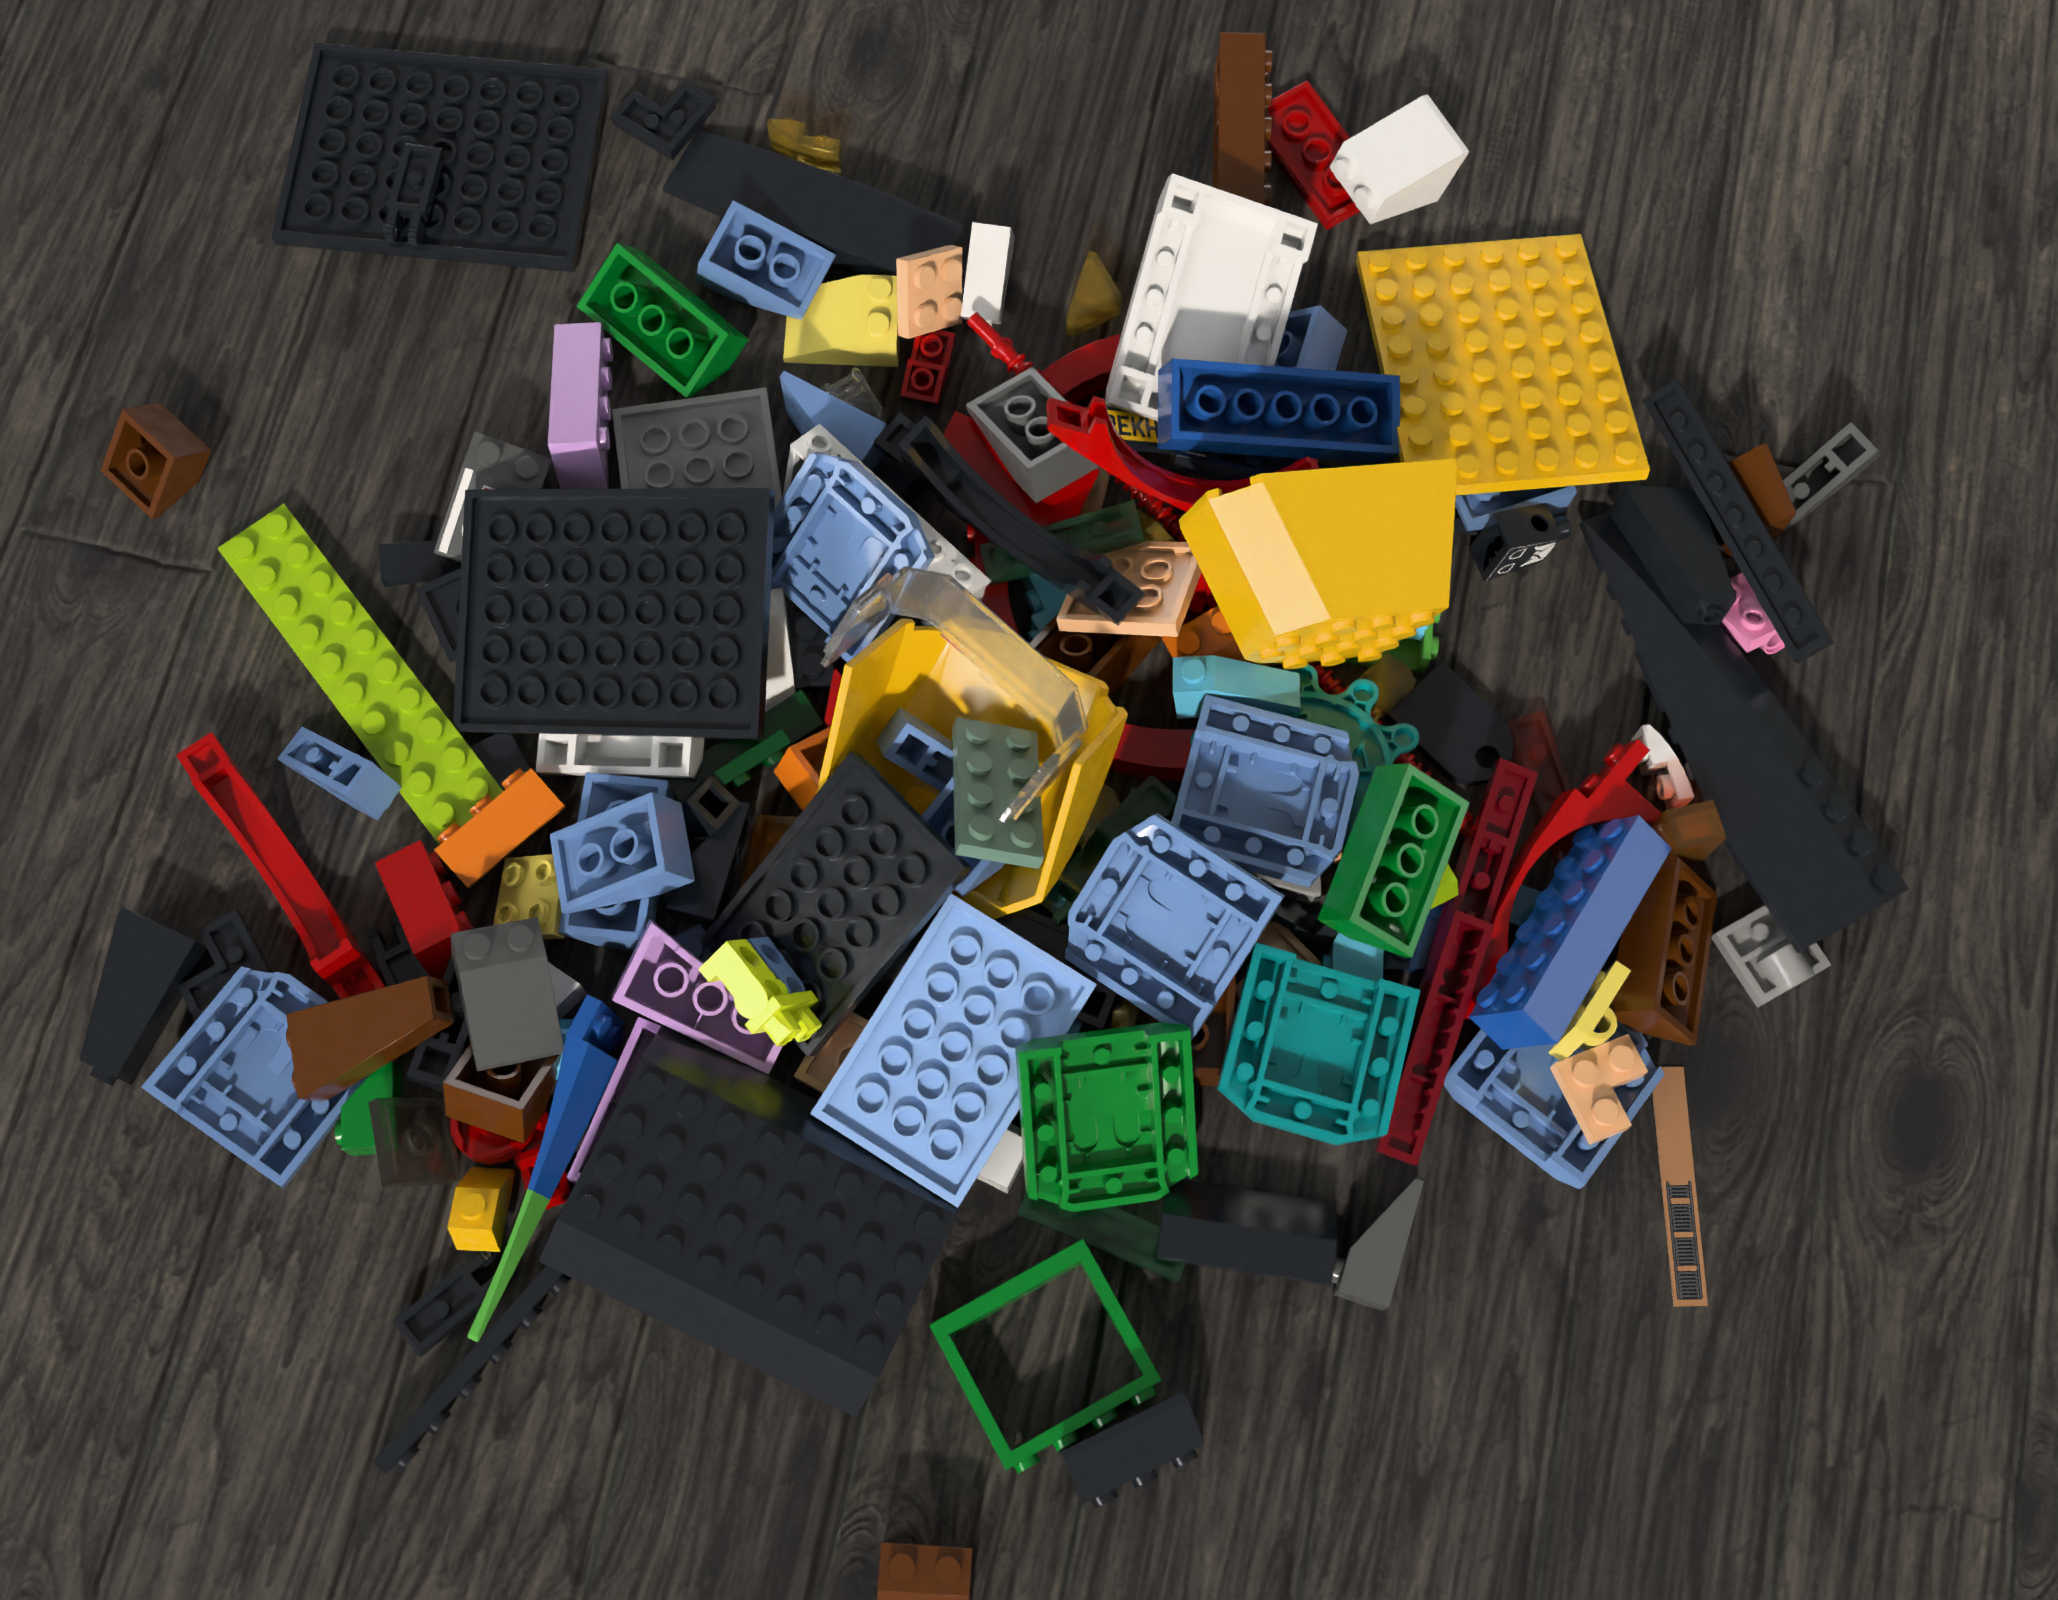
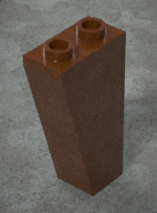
M424 976L286 1014L288 1024L286 1041L291 1049L294 1067L292 1084L297 1091L298 1099L319 1102L329 1100L453 1024L454 1019L448 981Z

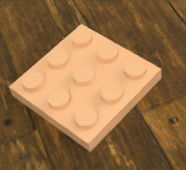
M1089 539L1085 551L1103 554L1113 562V568L1144 591L1145 597L1123 622L1117 626L1067 594L1056 618L1059 631L1178 637L1201 575V569L1188 543Z

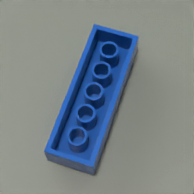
M1174 358L1158 370L1157 449L1302 459L1307 456L1317 460L1382 464L1400 454L1397 427L1400 426V376Z
M1640 815L1613 819L1610 822L1594 826L1587 825L1576 833L1573 838L1574 844L1566 858L1561 860L1555 867V876L1549 886L1537 897L1535 901L1536 907L1532 914L1518 928L1515 942L1510 950L1498 961L1496 965L1497 971L1490 983L1477 995V1004L1469 1018L1501 1049L1558 1044L1672 849Z

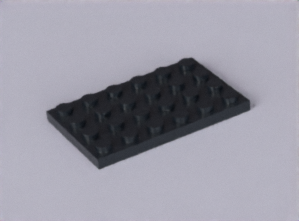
M850 751L703 935L701 941L714 954L726 941L769 937L802 981L805 991L811 990L818 999L810 1009L822 1026L806 1041L797 1042L795 1038L792 1039L807 1057L816 1056L972 867L961 856L955 855V849L859 752Z

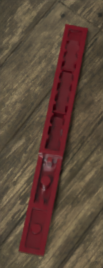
M1502 758L1494 762L1471 836L1464 840L1454 871V875L1457 878L1459 895L1446 901L1441 912L1418 989L1420 990L1388 1133L1384 1137L1378 1138L1375 1148L1376 1152L1413 1166L1418 1165L1492 935L1494 924L1490 922L1538 776L1537 772Z

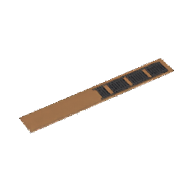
M1661 1067L1665 1075L1652 1093L1673 1306H1708L1684 1067Z

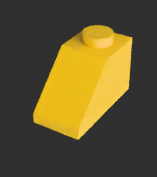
M471 1167L455 1187L447 1228L457 1250L501 1251L515 1177L514 1169Z

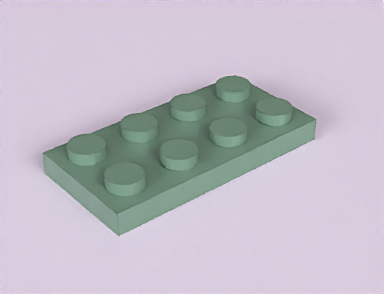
M956 717L952 727L955 855L1039 869L1044 860L1037 732Z

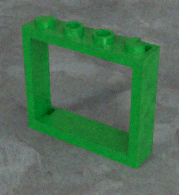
M1084 1239L929 1325L1005 1471L1014 1467L1017 1474L1039 1463L1041 1459L1037 1453L1052 1444L1058 1452L1079 1440L1080 1437L1076 1431L1092 1422L1095 1429H1098L1118 1417L1115 1408L1130 1400L1133 1406L1136 1407L1157 1395L1153 1386L1162 1381ZM1081 1265L1142 1376L1011 1451L951 1337Z

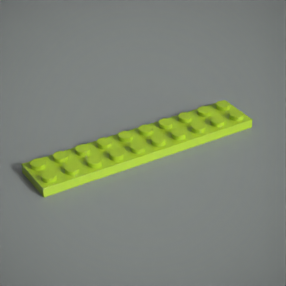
M282 504L217 548L383 771L401 786L400 794L439 845L441 843L437 837L455 822L462 827L474 817L469 810L487 795L494 800L503 792L502 788L285 504Z

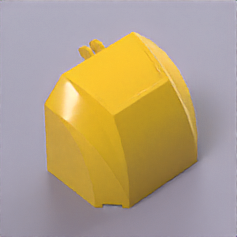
M899 619L844 666L816 794L850 751L859 752L921 816L941 791L883 757L876 741L899 707L933 727L950 741H952V727L956 717L1036 731L1044 860L1040 868L1036 869L1005 863L1000 870L965 897L961 896L956 890H953L951 894L991 919H996L1043 902L1069 861L1089 820L1111 766L1128 713L1123 707H1115L1107 696L1109 687L1104 681L958 620L943 619L942 626H914L915 622L913 619Z

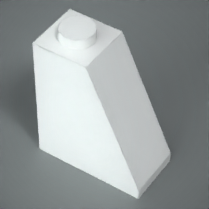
M972 222L961 317L964 320H968L974 313L978 312L991 326L992 323H1002L1015 235L1011 227Z

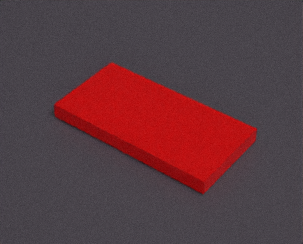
M1307 80L1271 99V106H1268V116L1272 117V128L1267 150H1271V156L1324 228L1328 230L1361 212L1329 168L1343 142L1350 139V136Z
M955 411L943 434L954 449L991 487L1014 507L1051 534L1068 542L1099 478L1100 470L1094 469L1035 503L1013 479L974 419Z

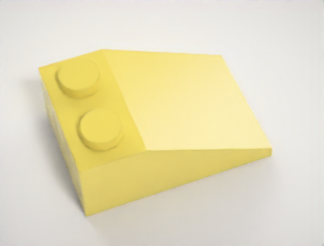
M862 274L822 283L802 320L789 316L786 318L784 363L898 367L900 336H898L897 276Z

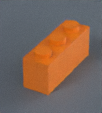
M521 768L516 770L502 782L501 785L506 790L494 800L489 795L484 797L469 810L474 817L462 827L455 822L437 837L441 844L434 851L467 888H471L566 807L532 768L526 773Z

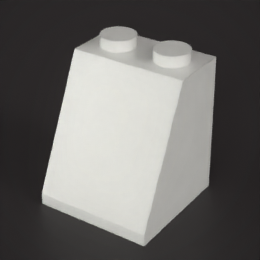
M1427 94L1343 142L1329 168L1368 223L1373 224L1437 202L1466 158L1469 150Z

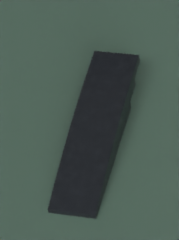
M702 130L696 132L663 186L664 192L722 218L734 200L836 254L831 266L854 276L862 274L897 276V258L947 245L956 246L963 234V225L882 191L789 157Z

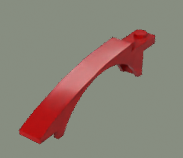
M1093 396L1088 408L1050 397L1047 400V430L1071 449L1128 485L1186 512L1207 491L1219 488L1222 490V495L1251 486L1250 478L1230 481L1195 479L1172 473L1152 464L1135 452L1120 436L1109 416L1107 405L1103 398ZM1306 456L1296 463L1275 472L1319 469L1318 461Z
M210 732L176 754L191 777L190 781L195 789L226 826L277 898L300 936L308 953L310 964L315 972L333 987L340 999L387 987L319 882L217 737Z
M1639 739L1624 745L1620 742L1617 743L1604 756L1603 761L1606 765L1598 774L1594 772L1589 775L1578 787V790L1574 788L1561 793L1519 849L1505 875L1490 922L1494 924V928L1465 1019H1470L1469 1016L1477 1004V995L1490 983L1497 971L1496 965L1498 961L1508 952L1509 921L1513 903L1520 885L1536 860L1560 838L1587 825H1598L1610 822L1613 819H1623L1640 815L1646 823H1654L1662 814L1626 781V778L1650 751Z

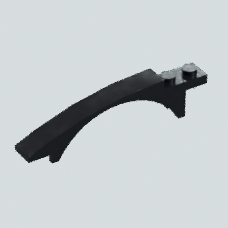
M900 412L874 440L878 450L936 495L937 501L1037 575L1117 626L1123 622L1145 597V592L1115 570L1113 562L1106 556L1086 552L1068 544L1039 526L1014 507L962 458L935 423L928 417L924 416L915 424Z

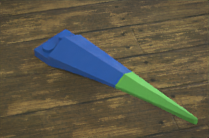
M586 995L567 1032L552 1106L528 1189L502 1259L468 1333V1338L477 1343L618 1064V1060L608 1055L609 1051H614L619 1045L623 1035L622 1026L624 1022L601 1000Z

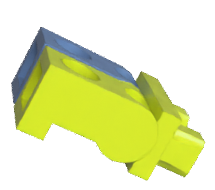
M769 937L726 941L699 968V971L708 982H723L734 997L738 1013L749 1019L745 1026L751 1034L766 1032L776 1046H783L793 1038L797 1042L806 1041L822 1026L810 1009L818 1001L817 997L811 990L805 991L802 981Z

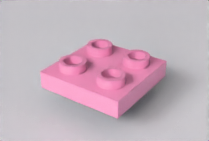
M1743 573L1731 577L1730 581L1737 600L1719 626L1747 653L1758 647L1766 654H1773L1785 647L1784 643Z

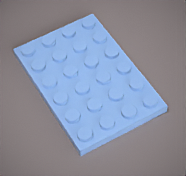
M950 894L810 1114L958 1208L1020 1109L1015 1047L1034 1038L1066 1035L1097 984L955 895Z

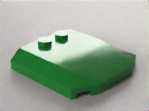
M1163 1022L1034 1038L1015 1047L1025 1191L1029 1198L1037 1201L1040 1198L1058 1204L1061 1209L1078 1212L1159 1200L1170 1193L1169 1187L1186 1176L1191 1179L1198 1175L1191 1030L1187 1025Z

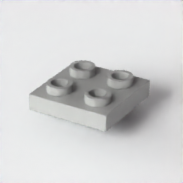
M1765 905L1718 931L1711 938L1757 1008L1831 966V963L1817 943L1797 953Z

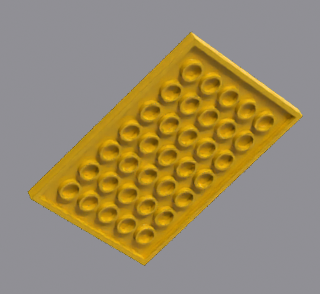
M1581 234L1357 252L1356 265L1380 372L1385 375L1400 376V426L1397 427L1401 463L1456 458L1458 466L1456 495L1647 480L1650 467Z

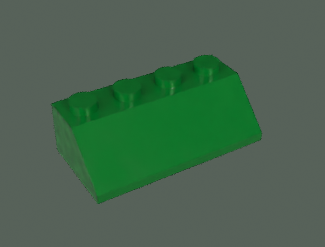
M616 243L576 306L594 322H601L602 328L686 398H692L726 373L749 340V338L643 251L621 243Z
M1409 763L1376 766L1317 920L1347 938L1412 958L1470 802Z

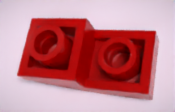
M937 330L915 337L911 358L908 359L900 394L901 398L939 405L954 349L955 333Z

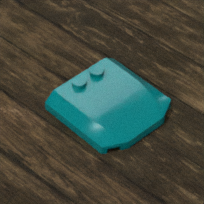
M1256 942L1251 951L1217 1089L1253 1122L1336 1146L1387 1135L1420 990L1381 978L1377 981H1372L1296 959L1297 954Z

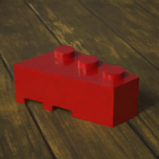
M419 840L375 862L413 954L430 977L442 980L451 958V933L474 928L464 911L460 912L457 907L461 903V899L450 880L445 882L442 876L448 873L442 858L435 851L429 853L423 842Z

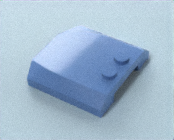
M815 452L809 454L774 510L771 589L783 588L784 594L829 635L825 642L846 662H849L885 632L935 556L917 515L859 462Z
M1205 694L1171 822L1246 871L1310 887L1339 856L1346 834L1359 778L1357 763L1353 761L1348 745L1350 741L1348 732Z
M1157 813L1114 838L1069 910L1068 948L1065 949V959L1158 1021L1187 1025L1191 1030L1192 1041L1275 914L1284 895Z
M240 967L141 1088L268 1179L285 1189L334 1127L336 1120L341 1118V1106L370 1075L329 1100L319 1102L298 1099L297 1091L292 1084L294 1067L291 1049L286 1041V1030L288 1028L286 1014L329 1002L290 974L280 972L268 973Z
M1617 1020L1615 1033L1604 1043L1629 1034L1648 1070V1073L1643 1077L1613 1089L1631 1122L1665 1074L1660 1066L1656 1069L1645 1049L1648 1044L1642 1033L1629 1030ZM1597 1025L1593 1031L1600 1033V1029ZM1480 1029L1448 1070L1443 1085L1456 1102L1553 1178L1581 1189L1623 1132L1589 1145L1550 1069L1554 1063L1559 1061L1548 1053L1553 1044L1503 1050ZM1577 1048L1569 1057L1584 1052L1586 1050Z

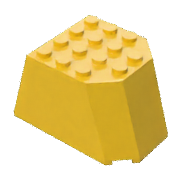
M1456 458L1262 473L1249 477L1251 486L1222 495V490L1219 488L1207 491L1179 519V525L1244 659L1268 667L1283 665L1284 670L1300 669L1306 667L1308 662L1320 661L1321 666H1334L1345 662V658L1358 657V662L1361 663L1371 662L1382 658L1384 651L1398 647L1400 640L1416 635V629L1434 623V617L1449 608L1458 467Z

